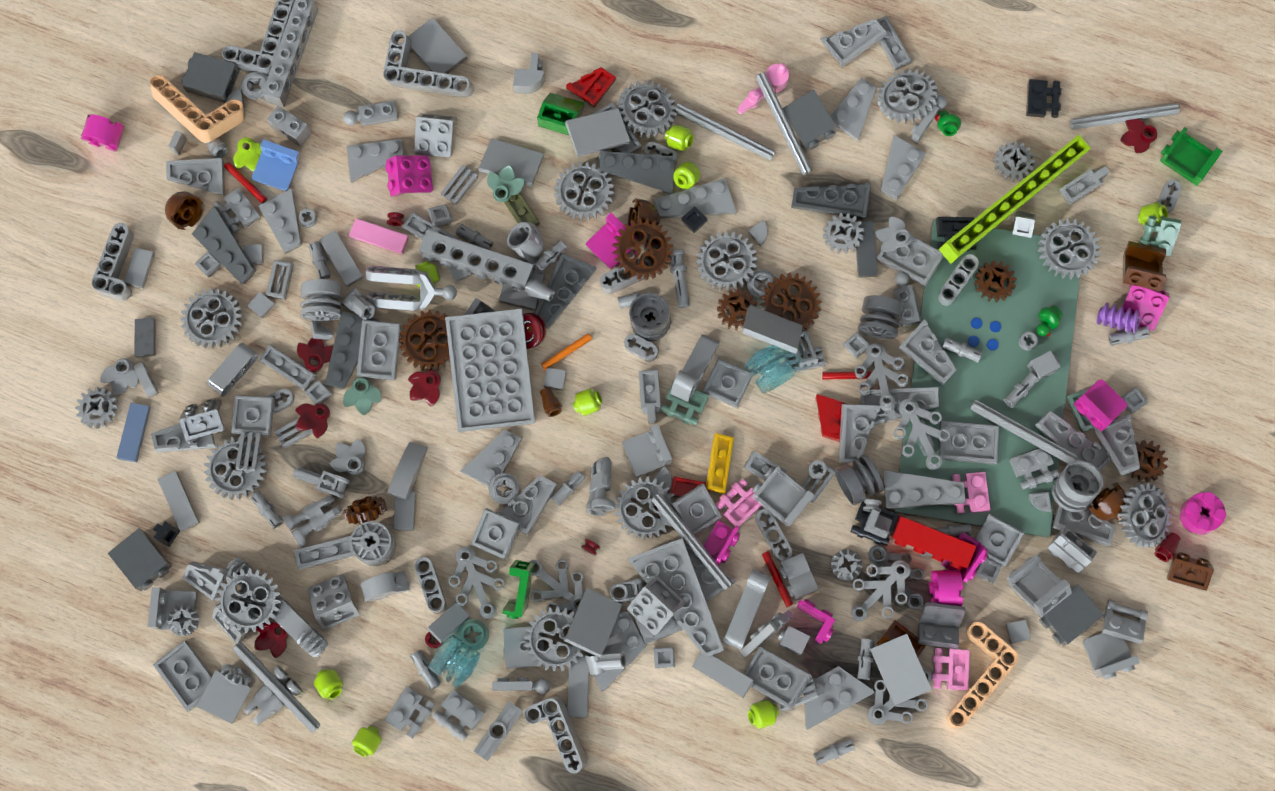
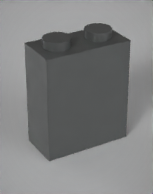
M194 52L193 57L188 61V70L183 75L181 83L188 93L226 103L240 71L235 63Z
M815 90L810 91L783 108L790 125L805 150L817 147L820 144L819 142L834 137L838 131Z
M140 528L108 552V555L130 583L139 591L149 589L154 584L153 581L158 577H164L169 572L168 569L172 567L146 532Z
M1079 584L1071 588V595L1039 619L1042 626L1046 629L1049 628L1053 633L1052 637L1059 645H1068L1104 616Z

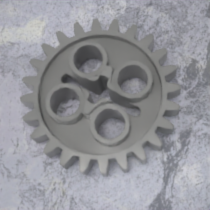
M911 69L907 73L901 70L900 75L894 72V78L888 76L889 82H882L883 87H879L880 93L877 94V102L880 111L884 113L885 117L889 116L890 121L896 118V122L899 123L902 119L904 124H906L907 120L910 119L914 123V118L917 117L921 120L920 115L928 116L927 110L933 111L932 105L937 104V86L930 75L926 76L925 71L919 74L918 69L914 73H912Z
M644 80L643 85L637 81L636 87L632 83L629 88L625 87L624 92L620 94V99H618L617 105L619 106L617 108L623 118V123L628 124L627 130L633 128V134L638 131L640 137H642L643 133H646L647 138H649L651 133L657 137L658 132L663 134L665 130L670 128V125H673L677 114L675 113L677 106H673L675 100L671 99L672 94H666L667 88L661 90V84L655 87L654 81L648 85L646 80Z
M588 161L585 163V166H582L581 162L578 163V167L571 164V170L565 167L566 174L559 173L561 179H556L557 185L554 186V191H556L554 197L559 198L556 200V204L561 205L560 211L566 210V216L572 213L573 220L576 216H579L580 221H582L583 217H586L589 221L590 216L597 219L596 213L604 215L603 209L609 210L607 203L612 204L610 197H614V192L611 191L614 189V185L610 184L612 183V178H607L608 173H602L599 168L596 169V163L589 167ZM578 177L584 179L582 182L579 183L574 181ZM588 177H591L587 184V191L583 193L582 202L578 206L577 204L581 199V191L583 192L585 190ZM593 184L601 185L598 189L592 188ZM569 194L577 195L574 199L568 198ZM587 200L594 201L592 205L585 204Z
M1067 218L1064 224L1059 219L1057 225L1053 222L1050 228L1046 227L1045 233H1042L1040 236L1043 240L1038 242V245L1042 247H1039L1037 252L1043 253L1039 259H1045L1043 266H1050L1048 272L1055 270L1054 276L1061 273L1062 279H1064L1066 274L1069 276V279H1072L1074 274L1077 278H1080L1081 273L1086 275L1088 270L1091 271L1094 268L1093 264L1096 265L1098 262L1096 258L1101 255V253L1097 252L1101 246L1096 245L1099 238H1093L1096 232H1089L1091 226L1084 228L1083 221L1078 225L1076 219L1070 223L1069 218ZM1071 235H1076L1079 240L1072 239ZM1053 240H1058L1061 246L1055 245ZM1077 252L1084 253L1085 258L1079 257ZM1059 257H1064L1067 263H1062Z
M725 231L724 236H721L718 232V238L716 239L711 235V242L705 240L706 247L700 246V251L703 253H697L699 259L696 260V263L699 265L697 268L698 272H702L700 275L701 279L706 278V284L712 282L713 289L719 285V291L726 287L727 292H729L730 286L737 290L738 284L744 287L743 281L750 282L749 276H754L753 270H757V265L754 263L758 262V258L754 257L757 253L756 250H752L754 248L753 243L748 245V238L742 240V234L735 237L734 231L731 236H728L727 231ZM735 247L738 250L735 253H731L729 249ZM713 253L720 254L718 258L711 257ZM737 264L744 266L740 270L734 268ZM718 270L726 271L723 275L716 274Z
M210 288L209 293H206L204 289H202V295L195 293L196 299L189 297L191 304H184L187 310L181 311L185 317L180 318V320L185 323L181 327L183 330H186L184 334L190 336L189 340L191 342L195 341L197 346H200L202 343L204 349L207 348L208 344L212 349H214L215 344L222 348L223 341L228 345V338L230 337L234 340L233 333H240L237 327L243 326L238 321L243 319V316L239 314L242 312V309L238 307L239 302L237 300L234 301L233 295L229 296L227 291L222 293L219 288L214 292ZM214 303H219L216 309H212ZM198 313H203L200 319H195ZM224 318H229L226 324H221ZM212 328L211 333L205 335L206 329Z
M231 437L230 443L224 439L223 446L217 443L218 450L211 449L213 456H207L210 463H204L209 468L204 473L210 475L205 480L212 482L209 487L211 489L216 488L214 492L216 494L221 493L223 498H226L228 495L231 500L234 499L235 495L237 499L241 500L242 494L248 498L249 491L256 493L254 487L261 488L259 481H265L262 474H268L263 469L268 464L262 462L266 459V456L260 455L263 451L261 448H259L256 472L235 471L233 469L236 466L237 458L231 459V455L233 452L238 451L240 437L237 442ZM248 439L244 443L241 466H244ZM255 443L251 445L249 463L253 460ZM226 466V472L219 475V469ZM241 478V483L238 486H234V480Z
M639 477L638 483H635L632 479V486L625 484L627 490H619L622 497H616L620 504H615V508L619 509V511L614 513L615 516L621 517L617 520V523H624L621 529L628 528V535L634 532L635 539L640 534L642 540H645L646 535H649L651 540L653 539V534L660 537L659 531L661 530L667 533L665 526L672 527V525L660 511L654 509L652 498L660 493L670 505L673 502L670 499L674 497V494H667L670 488L663 489L664 482L657 485V479L655 478L653 482H650L649 477L646 478L645 482ZM641 490H646L649 495L647 499L640 500L638 493ZM631 499H636L644 506L649 504V509L658 514L660 519H657L647 511L642 513V508L632 502ZM630 506H635L637 514L629 516L627 509ZM644 518H653V525L645 527L643 525Z
M1149 483L1135 484V487H1130L1129 492H1125L1127 497L1123 498L1125 505L1120 506L1122 513H1119L1118 516H1121L1122 520L1119 521V524H1124L1121 531H1127L1125 538H1130V543H1135L1136 546L1155 547L1156 544H1161V539H1166L1164 533L1170 532L1167 525H1172L1168 520L1173 515L1169 514L1168 511L1172 507H1167L1169 500H1164L1166 494L1160 493L1161 488H1156L1155 485H1150Z
M249 568L248 573L241 569L240 575L234 571L233 579L226 576L228 583H220L224 589L217 590L221 597L215 598V600L221 602V604L216 606V609H222L218 616L225 615L226 618L223 623L230 621V629L237 625V632L242 627H244L245 633H248L249 628L256 632L257 626L263 630L264 622L270 625L271 621L269 618L277 617L273 612L280 611L276 604L281 603L282 600L276 599V596L280 595L281 592H275L274 589L279 585L272 586L271 583L274 578L267 580V572L261 576L260 569L255 574L252 568ZM243 582L247 585L245 593H240L237 590L238 583ZM259 588H263L266 591L265 599L257 597L256 591ZM236 594L243 598L250 595L251 600L265 603L266 606L262 607L255 603L246 605L245 600L233 598L231 595ZM235 601L241 605L239 612L231 610L232 602ZM255 607L260 610L258 618L251 617V608Z
M549 607L547 614L541 610V617L536 614L534 615L537 620L536 622L529 621L532 628L525 629L530 633V635L524 636V639L529 640V643L524 646L531 648L527 655L534 654L532 662L538 659V667L544 663L546 671L550 666H552L553 672L556 671L558 666H560L561 671H564V665L571 669L570 662L573 661L578 664L576 657H584L580 652L583 649L557 642L555 645L552 639L542 637L539 633L542 632L553 637L559 634V638L565 640L563 631L570 627L574 612L568 615L567 608L560 612L559 607L556 608L555 612ZM549 621L554 622L556 625L552 632H547L544 629V625ZM542 640H546L549 643V648L546 651L538 649V644ZM564 646L568 649L567 656L559 657L557 655L559 647Z

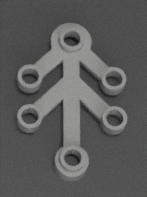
M875 343L867 348V358L862 365L855 368V376L859 379L866 377V371L874 362L875 369L865 382L859 384V393L861 395H868L870 388L878 379L882 394L880 398L881 409L885 412H890L895 409L896 403L895 398L889 393L886 377L895 381L898 386L905 387L909 382L908 376L906 374H897L884 367L882 361L893 365L895 370H902L905 366L904 360L901 357L894 358L886 354L885 348L881 344ZM897 362H901V363H902V364L899 365V366L895 365ZM860 370L864 371L862 374L857 373ZM900 379H905L906 381H905V382H900L899 380H900ZM862 387L868 388L867 390H861Z
M905 399L899 406L902 418L894 431V437L899 440L905 437V428L910 419L913 428L907 444L902 449V454L905 457L913 455L915 451L914 445L918 437L927 455L926 466L931 470H936L941 466L942 458L934 452L926 434L938 438L941 442H946L950 438V432L946 429L938 430L920 423L917 416L928 419L932 424H938L942 416L939 412L931 413L919 408L918 403L913 399ZM911 405L913 407V410L908 411L906 409V406ZM937 415L939 417V420L934 421L932 419V416ZM901 430L903 436H898L896 431ZM943 432L947 434L945 439L940 436ZM905 448H910L912 453L907 454ZM931 458H936L938 463L933 464Z
M461 547L456 552L458 565L454 574L448 580L449 585L452 588H457L460 585V577L466 567L468 577L461 593L456 596V602L460 606L466 605L468 602L467 597L473 585L481 603L480 614L483 618L490 619L495 615L496 610L495 606L488 602L481 582L500 591L504 588V581L501 578L494 579L477 572L473 565L481 566L487 572L493 573L497 569L495 561L481 559L475 556L472 548ZM468 553L469 558L463 559L462 554ZM493 563L495 565L494 569L489 570L487 568L488 564ZM453 578L458 579L456 585L451 584ZM495 582H502V586L500 588L495 587ZM460 596H464L466 600L465 602L460 603L458 601V598ZM490 607L491 612L485 613L484 608Z
M561 559L556 563V567L559 570L560 583L542 570V565L538 560L529 561L538 566V571L533 572V576L540 577L554 589L549 591L534 590L531 594L532 600L540 602L542 599L564 597L569 601L568 603L556 604L550 602L546 606L547 612L550 605H555L556 608L559 607L560 611L567 608V611L572 610L575 614L577 611L576 604L581 601L583 596V575L580 572H574L571 576L575 586L574 596L568 591V563L566 560ZM561 562L566 564L564 569L559 568ZM580 575V581H575L574 576ZM540 593L541 597L534 599V594Z
M901 560L894 562L891 567H877L875 565L867 567L866 573L870 577H874L877 574H889L890 576L885 581L854 580L853 588L856 591L876 589L862 605H857L852 609L851 615L854 620L863 621L867 617V610L882 595V616L886 619L891 618L894 614L891 608V585L896 580L898 594L895 600L898 604H905L907 602L905 579L910 574V566ZM870 567H874L876 569V573L870 574L868 572V569ZM898 567L904 568L903 574L897 573ZM860 581L863 585L862 588L857 589L855 583ZM899 595H904V602L898 601ZM861 609L863 616L858 617L855 613L856 610ZM885 609L891 610L890 616L884 615Z
M923 669L927 675L928 682H930L932 679L931 673L927 669ZM878 680L874 684V689L876 690L875 704L868 710V719L875 725H881L886 720L901 721L904 724H909L913 720L910 712L899 714L888 711L894 706L925 711L928 708V702L925 699L917 701L907 700L894 705L889 694V700L883 705V691L887 687L883 680ZM881 682L884 685L883 690L877 688V683ZM920 701L925 703L924 709L918 707ZM876 711L881 712V718L875 717L874 714ZM904 714H908L910 716V720L908 722L903 720Z

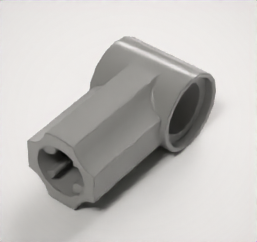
M355 288L340 301L351 313L355 312L363 320L371 319L374 316V306Z
M623 651L603 652L601 657L589 652L585 654L591 675L601 674L606 670L625 669L627 657Z

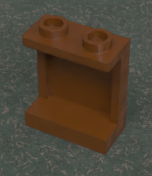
M1128 241L1123 254V283L1161 291L1166 280V274H1163V261L1166 256V249Z

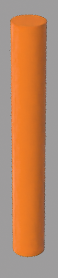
M587 333L541 364L543 369L546 370L592 340L590 334Z

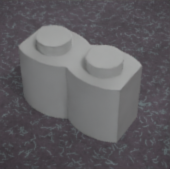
M803 553L781 562L782 567L779 568L782 578H787L788 580L787 590L791 597L794 596L798 600L818 591L817 584Z

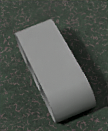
M972 254L965 255L948 278L938 295V301L942 305H951L970 280L979 265L976 256ZM964 263H971L973 268H967ZM954 278H961L963 283L955 282ZM949 292L952 298H946L943 293Z
M240 343L211 375L207 385L220 396H225L255 363L258 354L245 343Z
M421 557L417 559L414 566L427 606L436 614L443 613L447 608V602L435 566L428 558ZM423 563H429V569L426 572L420 571V566ZM429 581H435L436 583L433 590L426 589V584ZM436 599L442 601V605L438 609L432 607V603Z

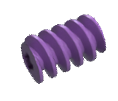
M1106 302L1104 307H1101L1098 312L1096 323L1098 325L1102 323L1106 327L1110 324L1111 328L1117 326L1118 330H1123L1125 327L1126 332H1130L1133 329V333L1136 334L1140 323L1139 310H1136L1134 314H1132L1131 308L1124 312V306L1116 310V304L1110 309L1109 303Z

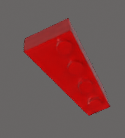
M900 514L891 534L892 539H895V544L902 547L910 545L914 547L913 551L922 555L925 552L932 554V559L943 562L944 559L950 561V566L962 570V567L968 569L976 549L974 544L952 535H947L937 529L927 527L915 520H909Z

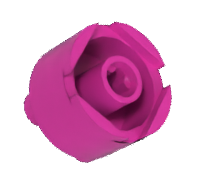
M88 114L81 139L89 142L88 144L100 147V145L106 146V149L116 152L125 126L119 122H115L114 125L106 117Z
M1201 492L1193 495L1183 503L1180 511V521L1184 528L1191 533L1206 535L1221 526L1226 518V511L1222 501L1211 492Z
M959 570L931 571V582H929V593L933 594L931 602L962 607L963 596H961V590H963L961 572Z

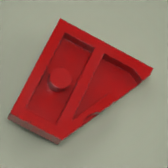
M600 67L591 74L580 77V80L572 84L571 82L567 83L566 89L595 108L616 81V77Z
M817 394L815 399L821 425L822 437L840 442L842 404L847 403Z

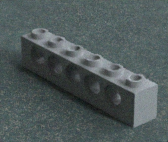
M295 0L262 93L267 103L282 107L286 104L318 12L314 0Z
M426 230L419 248L422 258L427 261L433 262L435 260L445 267L450 268L453 266L458 268L460 272H471L478 278H489L496 284L510 285L512 289L517 291L525 290L528 281L532 279L535 271L533 264L430 230ZM438 248H446L443 253L436 252ZM457 253L463 254L460 259H455L454 256ZM475 259L481 260L478 265L471 264ZM492 265L499 266L495 271L489 270ZM509 271H516V275L513 277L507 276V273Z

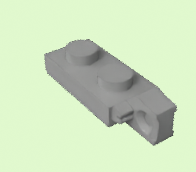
M1106 166L1097 172L1095 169H1090L1060 188L1059 192L1070 206L1100 187L1104 182L1102 179L1108 176L1110 171Z
M658 370L639 371L641 409L643 414H648V424L656 423L655 413H660L661 408Z

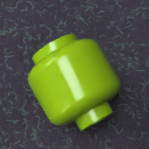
M673 125L666 131L665 140H667V145L670 148L685 151L692 146L694 135L688 127Z
M682 163L674 171L673 179L675 184L682 189L692 188L700 179V170L694 163Z
M1159 202L1144 205L1140 209V214H1138V221L1141 225H1145V222H1148L1149 216H1155L1157 218L1155 223H1160L1161 217L1168 218V210L1165 205Z
M427 261L415 265L417 270L428 274L434 285L440 280L435 264H430Z
M592 388L577 393L573 402L575 411L577 413L580 412L583 416L599 411L601 404H603L597 390L594 391Z
M323 669L317 673L314 686L322 698L334 699L342 693L344 684L335 670Z
M763 700L753 703L747 715L752 726L762 729L774 725L779 712L775 704L773 705L769 700Z
M373 726L368 728L361 727L352 740L353 751L362 757L374 755L382 742V738L378 734L379 730Z

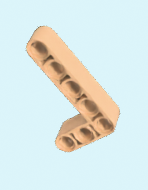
M157 75L150 79L154 99L201 142L208 143L242 123L245 119L243 104L239 100H230L205 115L165 77Z
M974 622L968 626L966 635L969 640L993 659V661L947 714V724L952 728L964 726L1018 662L1017 652L981 622ZM973 627H978L981 630L980 637L973 635ZM989 640L995 641L997 645L995 650L989 649ZM1005 653L1010 654L1012 657L1010 664L1006 663L1003 659ZM992 668H996L999 671L997 679L993 678L990 674ZM979 683L985 684L987 688L985 694L978 691ZM967 698L972 699L974 702L972 709L965 706ZM954 713L961 716L960 724L953 722L952 716Z

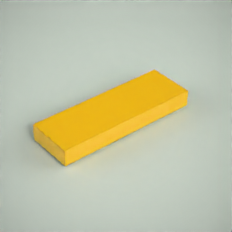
M719 433L714 434L706 488L709 491L721 494L726 493L734 437Z

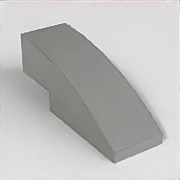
M411 442L408 443L387 491L390 496L408 501L428 450L427 447Z

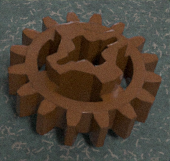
M995 260L992 261L991 265L986 262L984 268L980 267L978 269L979 273H976L974 277L978 279L974 282V285L979 286L976 292H982L981 298L987 296L989 302L992 298L995 299V302H998L1000 297L1003 301L1006 300L1007 295L1011 296L1012 290L1016 287L1013 283L1017 278L1012 277L1014 270L1008 271L1009 265L1003 267L1002 261L998 265H996ZM986 274L987 280L983 283V276ZM1007 280V288L1005 289L1004 282Z
M739 289L736 290V293L729 290V295L723 294L724 300H718V304L721 305L717 306V311L720 312L718 318H723L722 325L728 323V329L732 326H735V331L738 330L739 326L743 329L748 310L744 304L745 302L748 305H757V301H751L753 298L752 294L746 296V290L743 293H740ZM739 307L740 310H738V312H735L734 309ZM724 309H726V311L729 312L730 317L726 315Z
M1142 440L1140 444L1135 442L1140 469L1133 471L1131 478L1138 476V482L1145 478L1146 483L1150 482L1151 478L1153 481L1157 480L1158 476L1164 474L1162 470L1168 467L1163 464L1168 460V458L1162 456L1165 450L1159 451L1161 445L1153 446V441H1150L1148 444L1145 440Z
M366 496L363 499L355 500L352 505L347 506L348 509L344 510V516L349 524L353 523L355 525L358 522L363 524L364 522L378 519V515H383V512L387 511V506L382 497L377 498L375 496L372 498L371 496Z

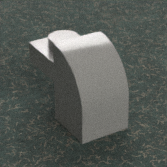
M531 53L530 70L515 69L514 93L531 94L543 86L545 72L542 71L543 60H540L539 53Z
M405 571L380 574L360 583L365 602L381 600L388 595L410 590Z

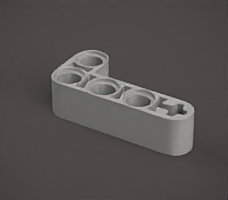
M117 223L113 226L92 279V287L99 294L120 301L129 299L132 293L130 287L124 281L118 279L134 239L133 232L124 223ZM116 248H119V251L113 254V251ZM109 265H113L111 270L106 271ZM103 282H106V285L103 288H100V285ZM124 287L121 293H117L119 288Z
M647 234V237H646V240H645V243H644L643 246H645V245H646V242L649 240V237H650L649 234ZM652 240L653 242H655V243L657 244V245H656L655 247H653V248H654V249H658V247H659L658 242H657L656 240ZM645 257L644 264L650 267L652 264L651 259ZM640 258L636 260V265L639 264ZM616 268L602 275L600 278L601 290L603 293L610 295L644 280V277L642 275L641 279L637 280V276L634 275L632 278L623 279L621 275L625 268ZM609 281V283H612V285L609 286L608 284H606V282Z
M704 334L701 335L683 370L678 372L673 382L671 395L686 402L690 401L718 349L719 341Z
M752 569L723 643L740 650L742 649L771 576Z
M553 696L526 708L524 717L528 723L535 724L546 719L567 771L578 773L583 770L587 765V757L563 699ZM551 701H553V702L556 703V705H557V710H556V711L551 710V708H550V702H551ZM533 709H536L539 712L538 719L533 717ZM558 720L563 721L564 730L558 728ZM566 739H569L572 742L571 749L566 747ZM577 760H578V761H579V764H578V765H574V764H573V761H577Z

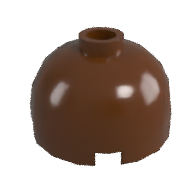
M186 191L177 192L165 204L166 218L177 229L186 230L185 227L187 226L193 227L203 214L201 209L203 202L192 193Z
M635 198L632 203H635L634 208L630 207L628 225L630 226L631 220L636 223L637 219L641 218L642 223H644V220L648 218L649 224L655 220V227L658 226L660 215L657 214L654 204L647 200ZM638 232L634 233L635 236L641 237Z
M1118 483L1112 484L1114 488L1111 490L1107 487L1101 491L1092 501L1093 506L1088 507V510L1098 519L1108 521L1114 518L1116 520L1121 518V516H1118L1119 513H1122L1120 506L1125 505L1123 498L1127 497L1125 491Z

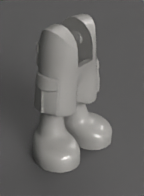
M608 457L599 459L591 467L590 496L586 506V511L590 515L604 516L606 511L615 510V502L607 499L605 496V491H610L611 460Z
M332 495L303 507V512L298 515L291 516L287 514L282 517L300 547L306 544V536L310 531L314 529L319 532L342 513L340 506L331 509L327 513L324 510L335 502V498ZM306 519L310 520L307 524L295 529L301 522Z
M276 666L273 669V674L282 684H285L291 678L281 667ZM292 679L285 686L292 695L298 696L303 692L301 687ZM264 684L256 692L255 697L246 706L244 712L250 715L259 707L261 712L253 719V722L259 725L271 715L277 713L285 704Z

